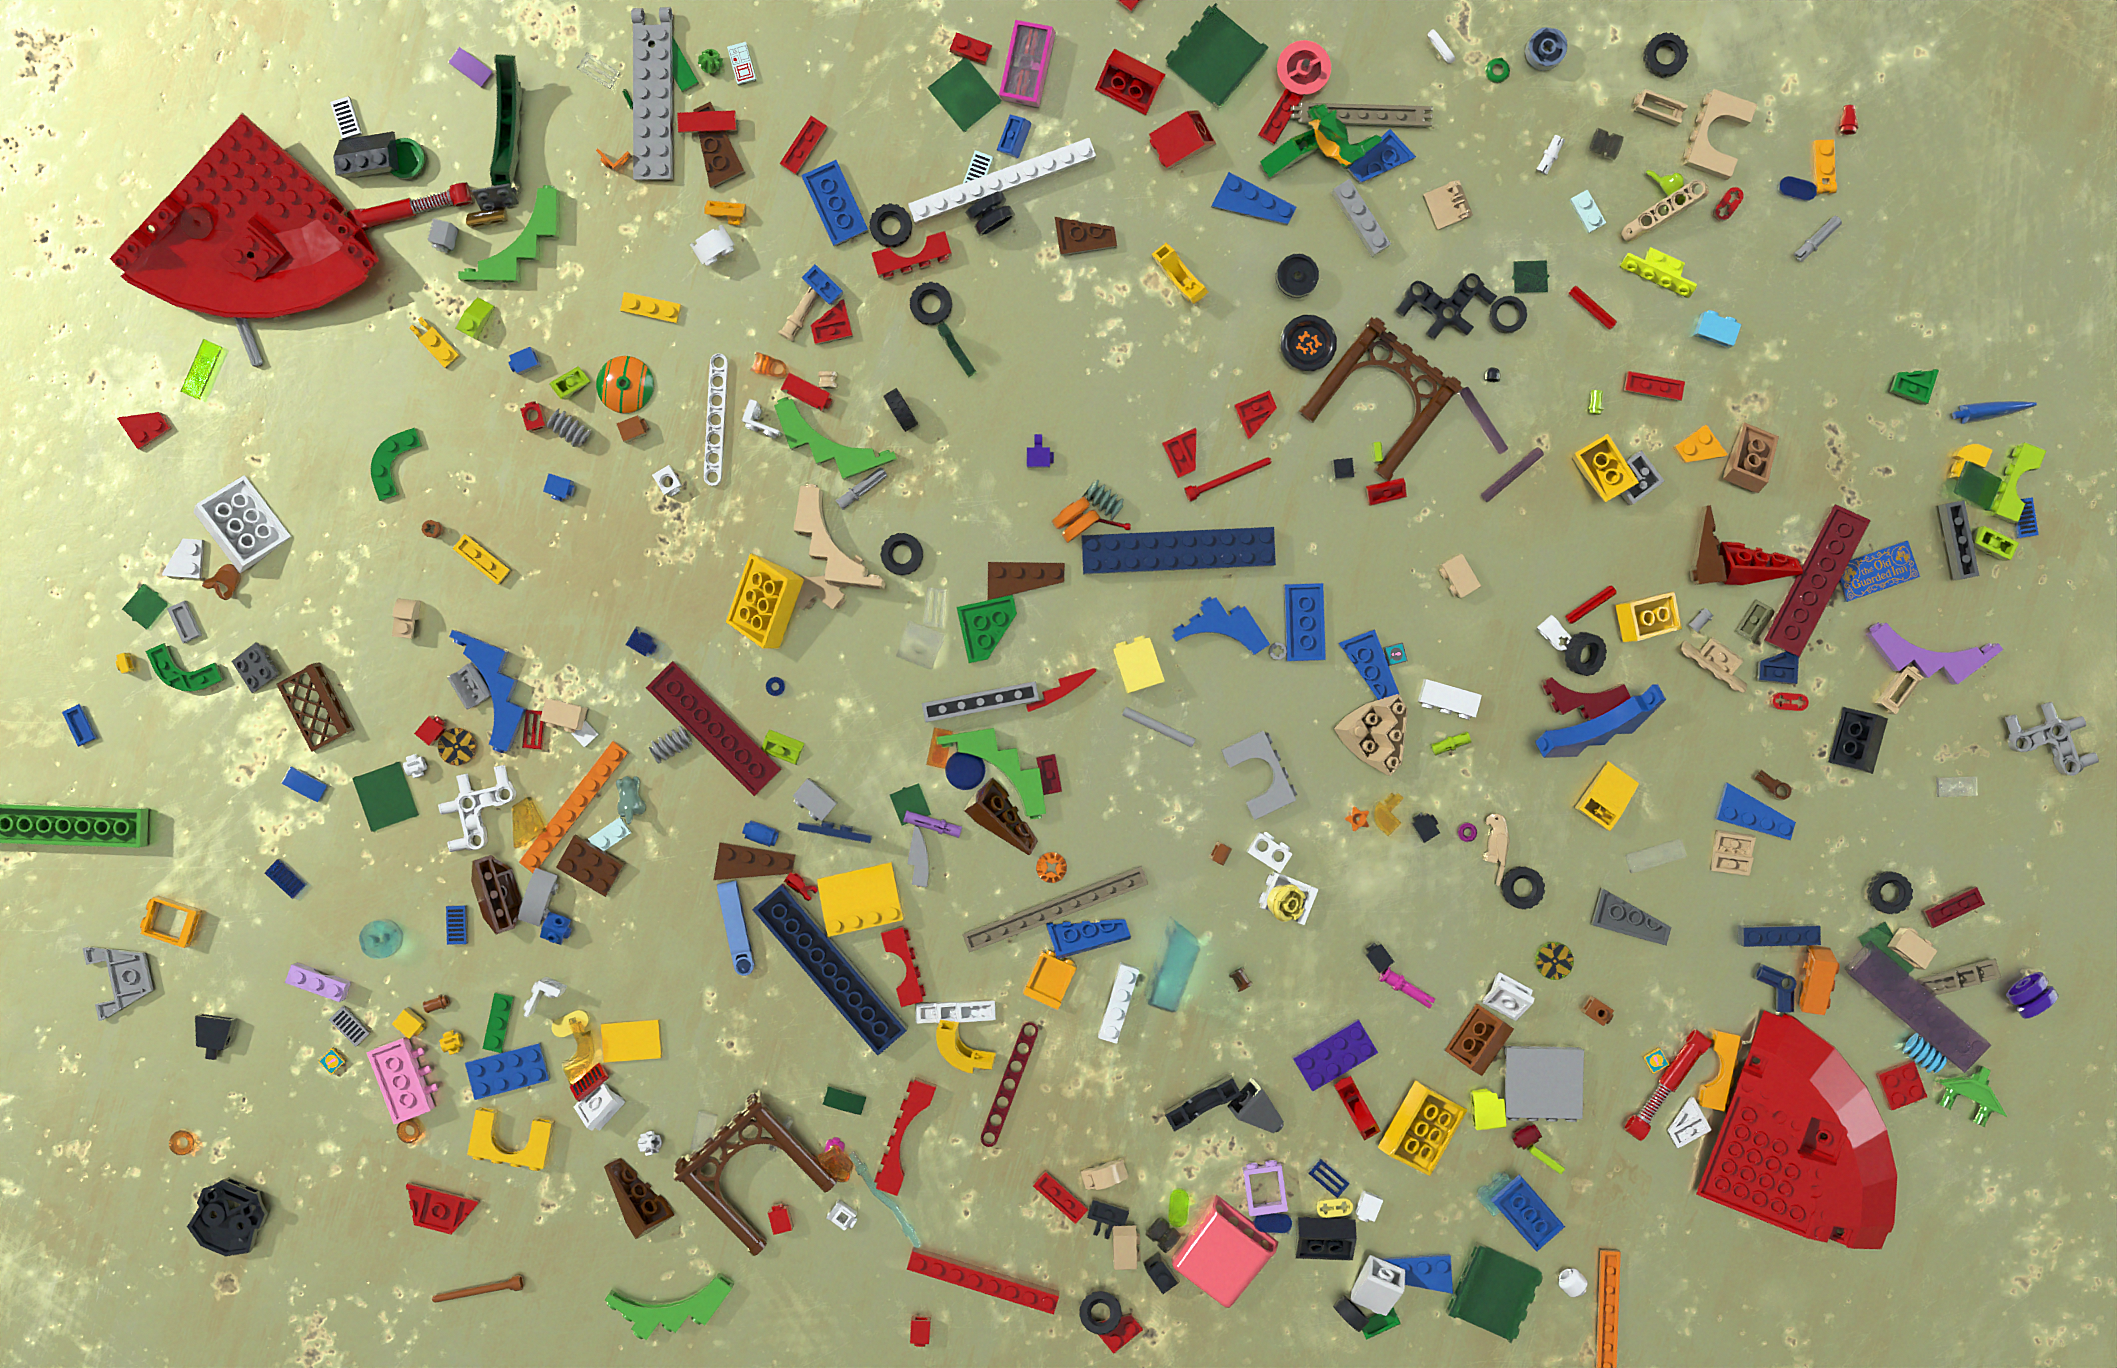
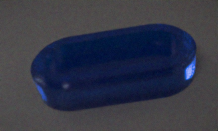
M1792 176L1784 177L1778 184V190L1783 196L1797 200L1810 201L1817 194V187L1813 182Z
M1271 1213L1256 1215L1253 1225L1259 1232L1287 1233L1292 1227V1220L1286 1214Z

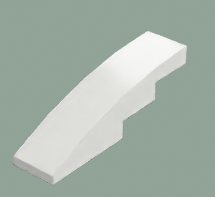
M994 1000L915 1004L917 1024L939 1023L940 1020L959 1023L996 1020Z

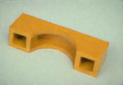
M1713 1030L1710 1048L1719 1056L1721 1069L1715 1080L1701 1085L1697 1103L1700 1106L1725 1111V1107H1728L1730 1096H1728L1729 1088H1732L1734 1083L1732 1074L1738 1065L1736 1056L1742 1046L1741 1036L1726 1031Z

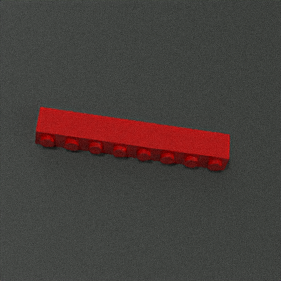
M913 1247L906 1269L1053 1315L1059 1299V1291L917 1247Z

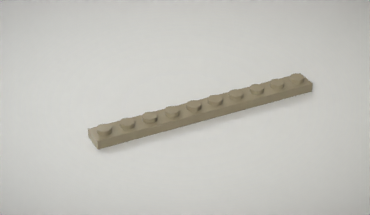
M1142 866L969 931L962 934L970 953L1146 886L1148 882Z

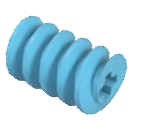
M1918 1033L1910 1037L1903 1049L1904 1053L1909 1050L1911 1051L1908 1056L1910 1058L1916 1055L1915 1063L1922 1060L1920 1067L1928 1066L1926 1069L1927 1073L1934 1071V1073L1939 1072L1947 1062V1057L1942 1056L1940 1051H1936V1048L1930 1046V1042L1924 1041V1037L1919 1036Z

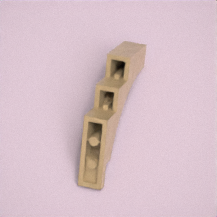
M814 484L800 486L794 532L797 535L812 537L809 556L813 560L827 561L824 577L827 584L884 590L885 582L880 576L871 574L867 577L868 570L866 567L848 558L832 541L824 522L822 510L823 492Z

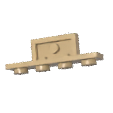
M1713 637L1701 651L1687 641L1682 643L1681 650L1685 656L1697 660L1702 668L1714 672L1718 679L1728 682L1735 691L1746 692L1747 684L1733 674L1743 663V658Z

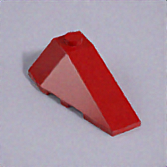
M1739 542L1720 543V556H1723L1727 581H1723L1725 585H1747L1803 573V569L1795 557L1776 552L1768 554L1762 552V548L1758 547L1753 550L1746 548L1745 544Z

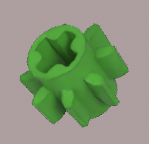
M706 49L704 52L702 51V55H699L698 64L701 65V69L704 72L715 73L719 71V67H722L723 58H719L720 54L716 50Z

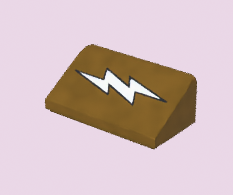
M500 207L490 211L484 210L469 213L466 217V225L474 228L506 222L508 220L506 208Z

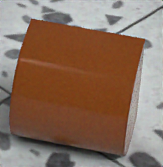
M1218 841L1209 858L1224 866L1232 848Z

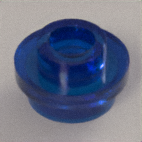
M772 677L766 682V691L772 696H779L785 690V683L779 677ZM773 683H778V690L772 688Z

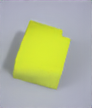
M1488 1089L1471 1090L1474 1128L1476 1130L1505 1128L1504 1099H1498L1497 1093H1492Z

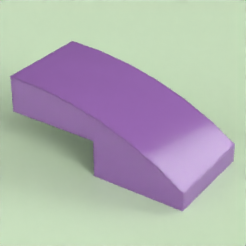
M460 47L448 61L450 65L480 87L492 73L489 68Z

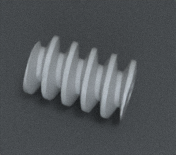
M558 408L547 422V428H553L555 434L560 432L559 437H566L565 441L567 443L572 441L571 446H578L579 448L586 441L591 430L589 429L584 432L585 425L578 428L579 421L576 420L572 423L573 416L570 415L568 418H565L566 411L560 414V409Z
M678 726V733L674 729L671 730L672 736L665 733V740L659 736L658 744L653 740L651 741L652 747H649L658 764L661 763V757L667 760L668 754L672 757L675 756V750L678 753L682 752L681 746L684 749H688V743L692 745L688 734L681 726Z

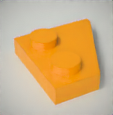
M1707 425L1702 426L1673 447L1684 463L1728 455Z

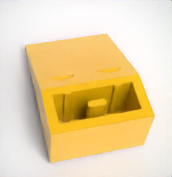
M1608 761L1577 803L1575 809L1603 829L1611 831L1623 814L1639 783Z

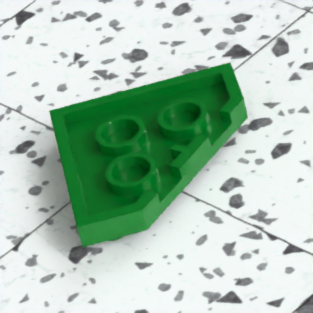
M1013 595L957 607L968 662L973 663L987 660L1017 615Z

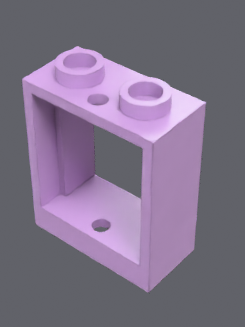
M1269 1160L1263 1165L1248 1163L1246 1164L1247 1167H1242L1249 1216L1288 1211L1283 1171L1280 1162L1277 1163V1160ZM1277 1171L1281 1201L1253 1204L1249 1175Z

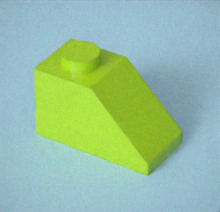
M477 297L464 311L456 329L477 340L495 306Z

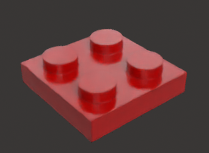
M1912 1060L1877 1073L1887 1104L1892 1111L1928 1097L1915 1062Z

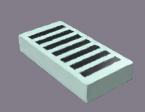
M975 150L963 183L987 175L993 157Z

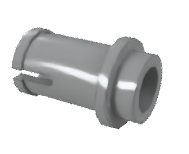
M1706 608L1700 610L1701 613L1689 624L1697 633L1709 620L1712 621L1713 614Z

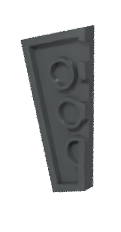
M1601 888L1591 925L1667 946L1672 927Z

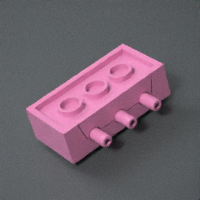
M407 1037L367 1052L394 1125L434 1109L435 1105L430 1093L438 1091L437 1084L427 1086L423 1075L431 1073L430 1066L420 1068L417 1057L425 1054L424 1049L413 1050Z

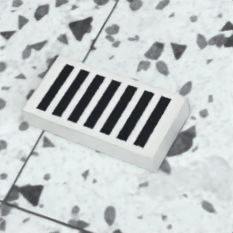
M347 96L330 102L341 138L348 139L361 135L362 133L350 97Z

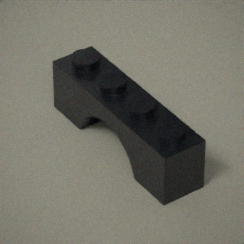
M1229 1075L1167 1109L1164 1113L1175 1132L1190 1124L1204 1112L1216 1106L1226 1104L1242 1094L1232 1075Z

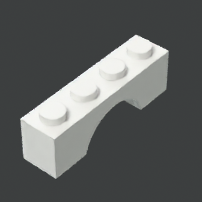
M1120 962L1098 1038L1117 1044L1139 973L1138 967Z

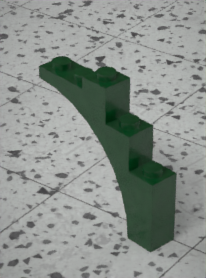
M496 54L494 61L497 85V118L490 177L492 186L504 184L512 186L519 159L517 140L521 128L519 109L522 101L521 82L518 81L515 55Z

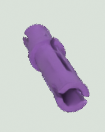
M908 810L903 821L937 831L941 835L944 833L959 838L962 826L947 823L944 819L940 821Z

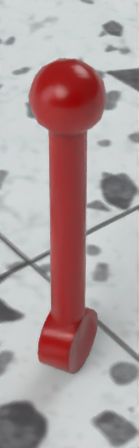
M1101 518L1095 522L1123 527L1125 530L1131 529L1130 523L1122 524Z

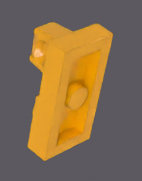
M707 200L704 214H708L711 217L727 215L728 224L740 225L741 217L745 213L746 204Z

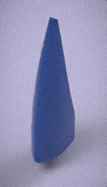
M2000 401L1959 405L1960 411H1954L1952 416L1953 419L1961 418L1962 424L2016 413L2034 407L2037 403Z

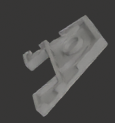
M96 947L83 948L86 965L106 961L114 1000L95 1004L99 1021L108 1018L153 991L147 958L144 952Z

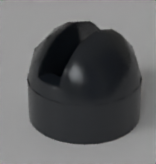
M1490 367L1486 370L1485 381H1500L1501 374L1499 369Z

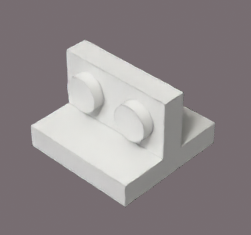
M1499 972L1495 977L1491 991L1484 997L1483 1004L1516 1021L1533 1004L1535 998L1531 996L1532 989Z
M604 1082L583 1100L578 1101L574 1108L586 1128L591 1131L596 1128L600 1131L623 1106L625 1101L622 1097L612 1092Z

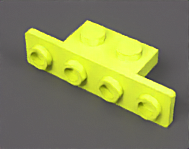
M1652 247L1647 251L1645 259L1627 253L1620 267L1687 298H1690L1697 288L1696 283L1681 277L1685 265L1684 262Z

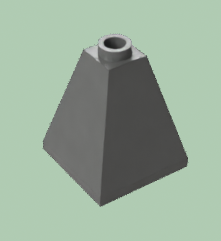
M1253 1078L1240 1091L1242 1095L1233 1099L1227 1105L1238 1120L1271 1133L1279 1132L1284 1126V1121L1267 1094Z

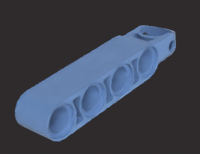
M737 881L717 884L734 969L739 975L746 976L753 971L754 961Z

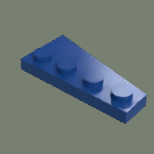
M1375 629L1339 643L1378 700L1396 694L1400 695Z
M1725 783L1715 819L1791 840L1796 824L1795 821L1733 785Z
M1450 1254L1378 1258L1405 1269V1285L1453 1294Z

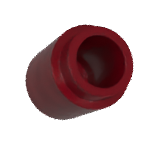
M1533 1124L1531 1126L1527 1125L1513 1133L1515 1137L1512 1140L1518 1149L1521 1147L1525 1150L1539 1142L1542 1135L1537 1126Z

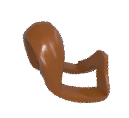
M225 564L216 572L214 577L206 579L201 586L206 589L214 588L219 598L228 600L232 597L234 589L241 579V573H239L234 565ZM217 582L224 584L228 589L227 592L222 593Z

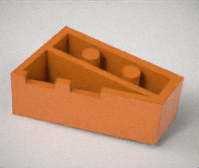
M1807 945L1806 950L1810 952L1809 961L1804 962V968L1807 969L1805 980L1801 982L1798 1004L1802 1012L1825 1015L1826 1009H1829L1831 1004L1830 994L1835 989L1834 978L1835 974L1839 973L1840 965L1829 947Z

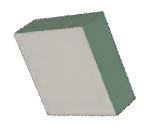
M586 720L583 723L582 730H575V733H571L584 748L599 735Z

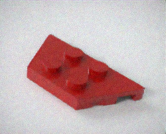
M409 1182L406 1184V1190H408L410 1198V1209L413 1212L414 1225L450 1235L454 1233L480 1201Z

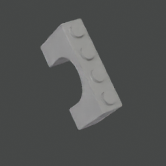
M1263 730L1221 750L1229 768L1251 758H1261L1272 768L1273 782L1270 788L1263 794L1246 801V805L1254 820L1296 801L1295 796L1297 795L1293 784L1289 785L1287 781L1289 775L1285 767L1281 768L1278 762L1281 758L1277 750L1273 751L1270 745L1273 741L1269 733L1265 734Z

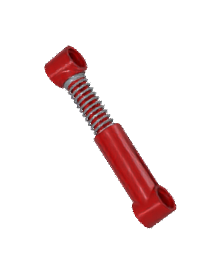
M462 182L451 185L449 190L443 191V193H436L433 196L429 195L430 197L426 195V198L423 196V198H416V200L406 198L366 209H354L348 211L347 216L358 227L360 226L363 231H366L370 227L414 217L420 211L437 209V207L447 206V204H453L455 207L465 206L473 203L468 183Z
M1693 1029L1690 1032L1684 1046L1658 1081L1660 1082V1087L1658 1086V1089H1655L1656 1092H1653L1654 1095H1651L1652 1098H1649L1648 1104L1645 1103L1646 1106H1643L1642 1112L1631 1116L1625 1124L1624 1130L1639 1141H1642L1648 1135L1651 1129L1649 1124L1651 1119H1653L1652 1117H1655L1654 1114H1657L1656 1111H1659L1660 1105L1663 1106L1662 1103H1665L1664 1100H1667L1668 1094H1671L1670 1092L1675 1093L1699 1057L1708 1050L1712 1039L1697 1029Z

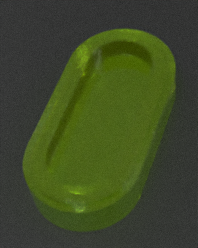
M1176 1188L1170 1193L1168 1219L1174 1227L1184 1226L1188 1219L1189 1196L1186 1190L1182 1188Z

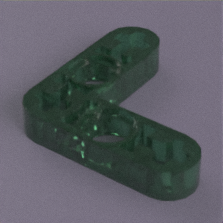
M942 322L936 326L939 335L966 375L970 377L975 374V368L956 342L947 324Z

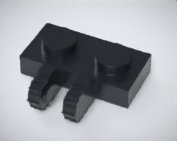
M1092 1199L1087 1218L1097 1221L1093 1235L1097 1236L1099 1234L1101 1223L1108 1224L1104 1238L1109 1239L1113 1226H1125L1129 1210Z

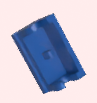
M816 264L802 276V279L831 306L837 298L843 295V290Z

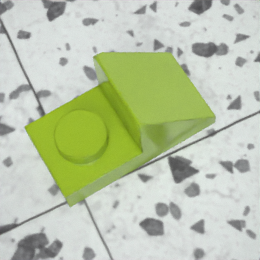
M577 366L550 382L549 385L560 399L568 400L574 392L588 385L590 380L580 367Z

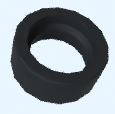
M1503 296L1491 306L1489 319L1493 328L1505 334L1513 333L1526 322L1527 308L1518 297ZM1503 304H1513L1519 310V319L1514 325L1506 326L1499 322L1497 311Z
M1343 1295L1333 1305L1339 1315L1357 1332H1360L1369 1323V1319L1346 1296Z

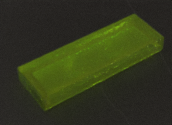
M205 339L202 340L180 392L200 400L223 347Z

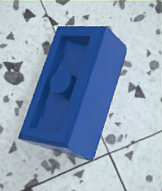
M1009 115L997 151L1014 158H1019L1030 130L1031 122L1026 118Z

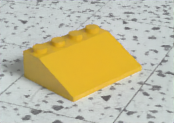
M750 553L726 623L763 649L779 648L804 579L789 569Z
M892 862L817 879L828 937L904 920Z
M1415 1081L1378 1148L1390 1157L1431 1176L1468 1110L1431 1088Z

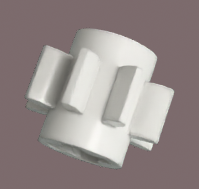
M417 754L406 757L407 762L403 763V768L407 776L412 775L413 778L423 776V771L427 770L424 758L422 756L417 757Z
M654 1131L641 1134V1138L638 1141L640 1152L645 1151L646 1156L659 1153L658 1149L662 1145L660 1135H654Z

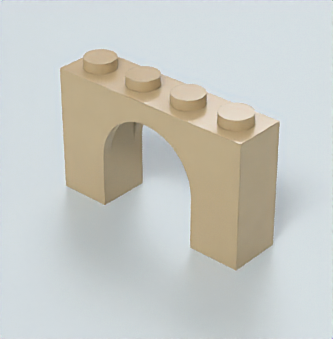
M1713 89L1709 94L1706 93L1703 104L1705 107L1703 112H1699L1696 120L1698 123L1697 129H1694L1690 136L1692 143L1690 148L1687 147L1683 158L1686 159L1684 165L1728 180L1732 177L1738 159L1718 152L1710 145L1707 137L1708 127L1716 119H1727L1747 126L1752 121L1757 104Z

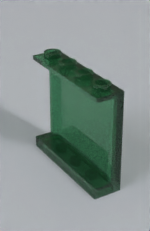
M1215 3L1212 7L1209 5L1202 14L1204 16L1200 22L1197 20L1191 26L1190 30L1192 32L1188 36L1184 35L1178 42L1179 47L1177 50H1172L1165 59L1167 60L1166 67L1219 110L1266 54L1269 47L1265 43L1260 44L1217 8L1218 4Z
M1476 1241L1447 1306L1446 1313L1448 1316L1460 1318L1501 1336L1512 1343L1513 1339L1518 1337L1520 1331L1518 1327L1521 1321L1523 1322L1527 1316L1526 1309L1528 1305L1532 1304L1535 1298L1534 1291L1536 1286L1539 1287L1542 1282V1272L1534 1266Z

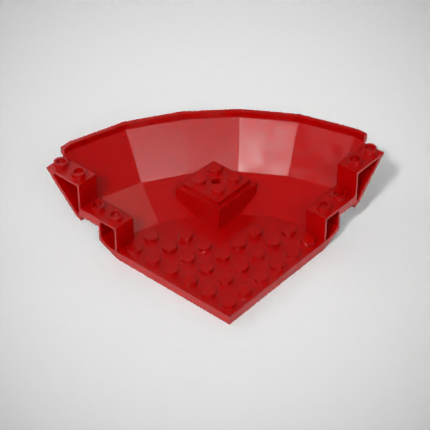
M243 112L173 191L160 202L144 222L109 258L115 266L124 271L120 277L127 283L175 307L221 317L274 318L319 308L361 285L368 278L367 273L379 261L362 228L358 227L343 214L346 208L337 197ZM149 225L154 227V231L149 229ZM340 226H343L346 232H342ZM249 251L254 253L253 258L248 256Z
M1764 1010L1737 1082L1736 1091L1696 1195L1807 1239L1827 1243L1830 1239L1851 1249H1882L1888 1233L1892 1232L1895 1224L1898 1174L1888 1130L1865 1083L1835 1046L1794 1016L1784 1013L1781 1017ZM1754 1058H1759V1059H1760V1062H1759V1063H1755V1062L1753 1061V1059H1754ZM1825 1133L1828 1135V1138L1825 1140L1821 1139L1820 1135ZM1841 1228L1844 1232L1838 1233L1837 1229Z

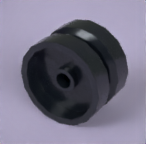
M1002 191L986 196L965 212L970 222L978 221L974 228L979 236H984L998 229L1015 216L1011 206H1003L1006 198Z
M1304 254L1287 256L1280 263L1275 273L1277 289L1290 299H1301L1308 296L1314 290L1319 280V270L1316 263L1311 257ZM1294 273H1297V276L1300 275L1301 278L1296 279L1294 277Z

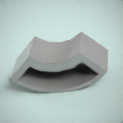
M535 868L521 904L519 920L540 927L542 921L546 919L550 912L548 905L552 894L555 895L558 890L559 884L556 883L558 875Z

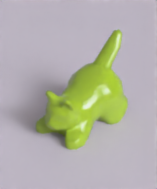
M1646 171L1649 176L1661 185L1667 196L1684 187V178L1679 173L1660 177L1654 171ZM1682 195L1678 198V205H1683L1685 203V195Z

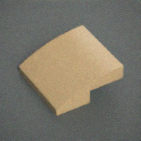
M1717 830L1711 870L1750 876L1754 859L1752 854L1756 841L1755 835Z

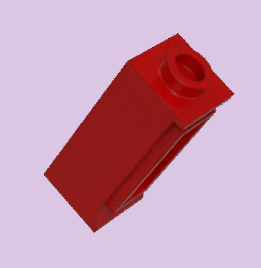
M788 373L780 389L782 392H787L788 395L818 410L820 408L822 412L824 409H829L833 400L829 392L791 373Z

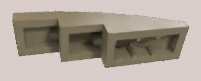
M1994 958L1917 979L1922 998L1979 985L1981 982L1999 979L2001 974L1997 960Z

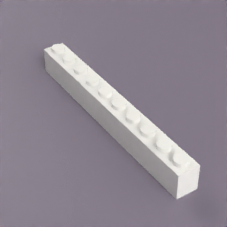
M1090 138L911 202L908 205L915 224L976 203L994 192L1002 191L1003 193L1094 160L1096 155Z

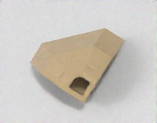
M1399 694L1389 696L1361 706L1345 716L1334 730L1343 744L1360 760L1391 776L1403 761L1408 708Z

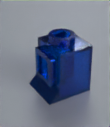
M639 626L635 627L625 644L645 657H648L649 654L653 655L658 646L654 642L653 637L640 631Z

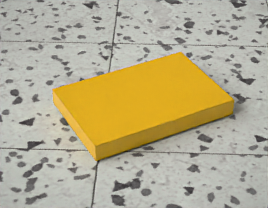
M659 1019L601 1024L604 1063L662 1058Z

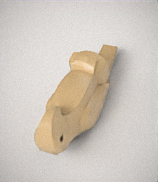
M1493 813L1486 819V824H1490L1493 829L1488 839V851L1484 853L1483 860L1493 863H1499L1500 861L1496 886H1500L1509 851L1510 839L1506 819L1503 815Z

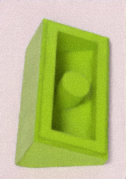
M768 730L761 749L766 754L796 765L804 743L773 730Z

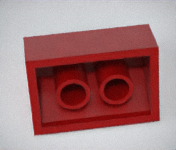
M1114 48L1107 59L1095 90L1146 115L1166 74Z

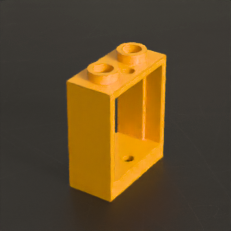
M161 896L149 899L146 910H148L146 917L142 919L140 928H142L140 934L182 948L189 947L202 910ZM160 904L188 912L180 938L152 929Z

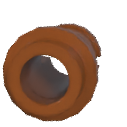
M442 994L438 998L423 1002V1008L426 1013L441 1008L444 1010L449 1006L448 997Z

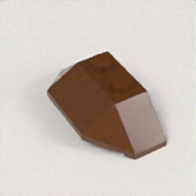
M492 855L473 860L471 882L483 919L495 934L514 929L522 900L512 869L495 859Z

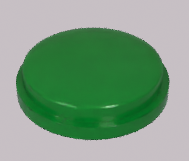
M399 138L396 140L399 170L391 171L390 173L401 179H409L416 176L423 168L425 161L424 151L416 141L410 138Z

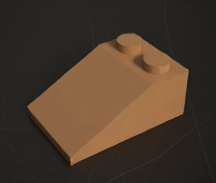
M1744 422L1728 459L1723 479L1759 493L1769 481L1779 436Z

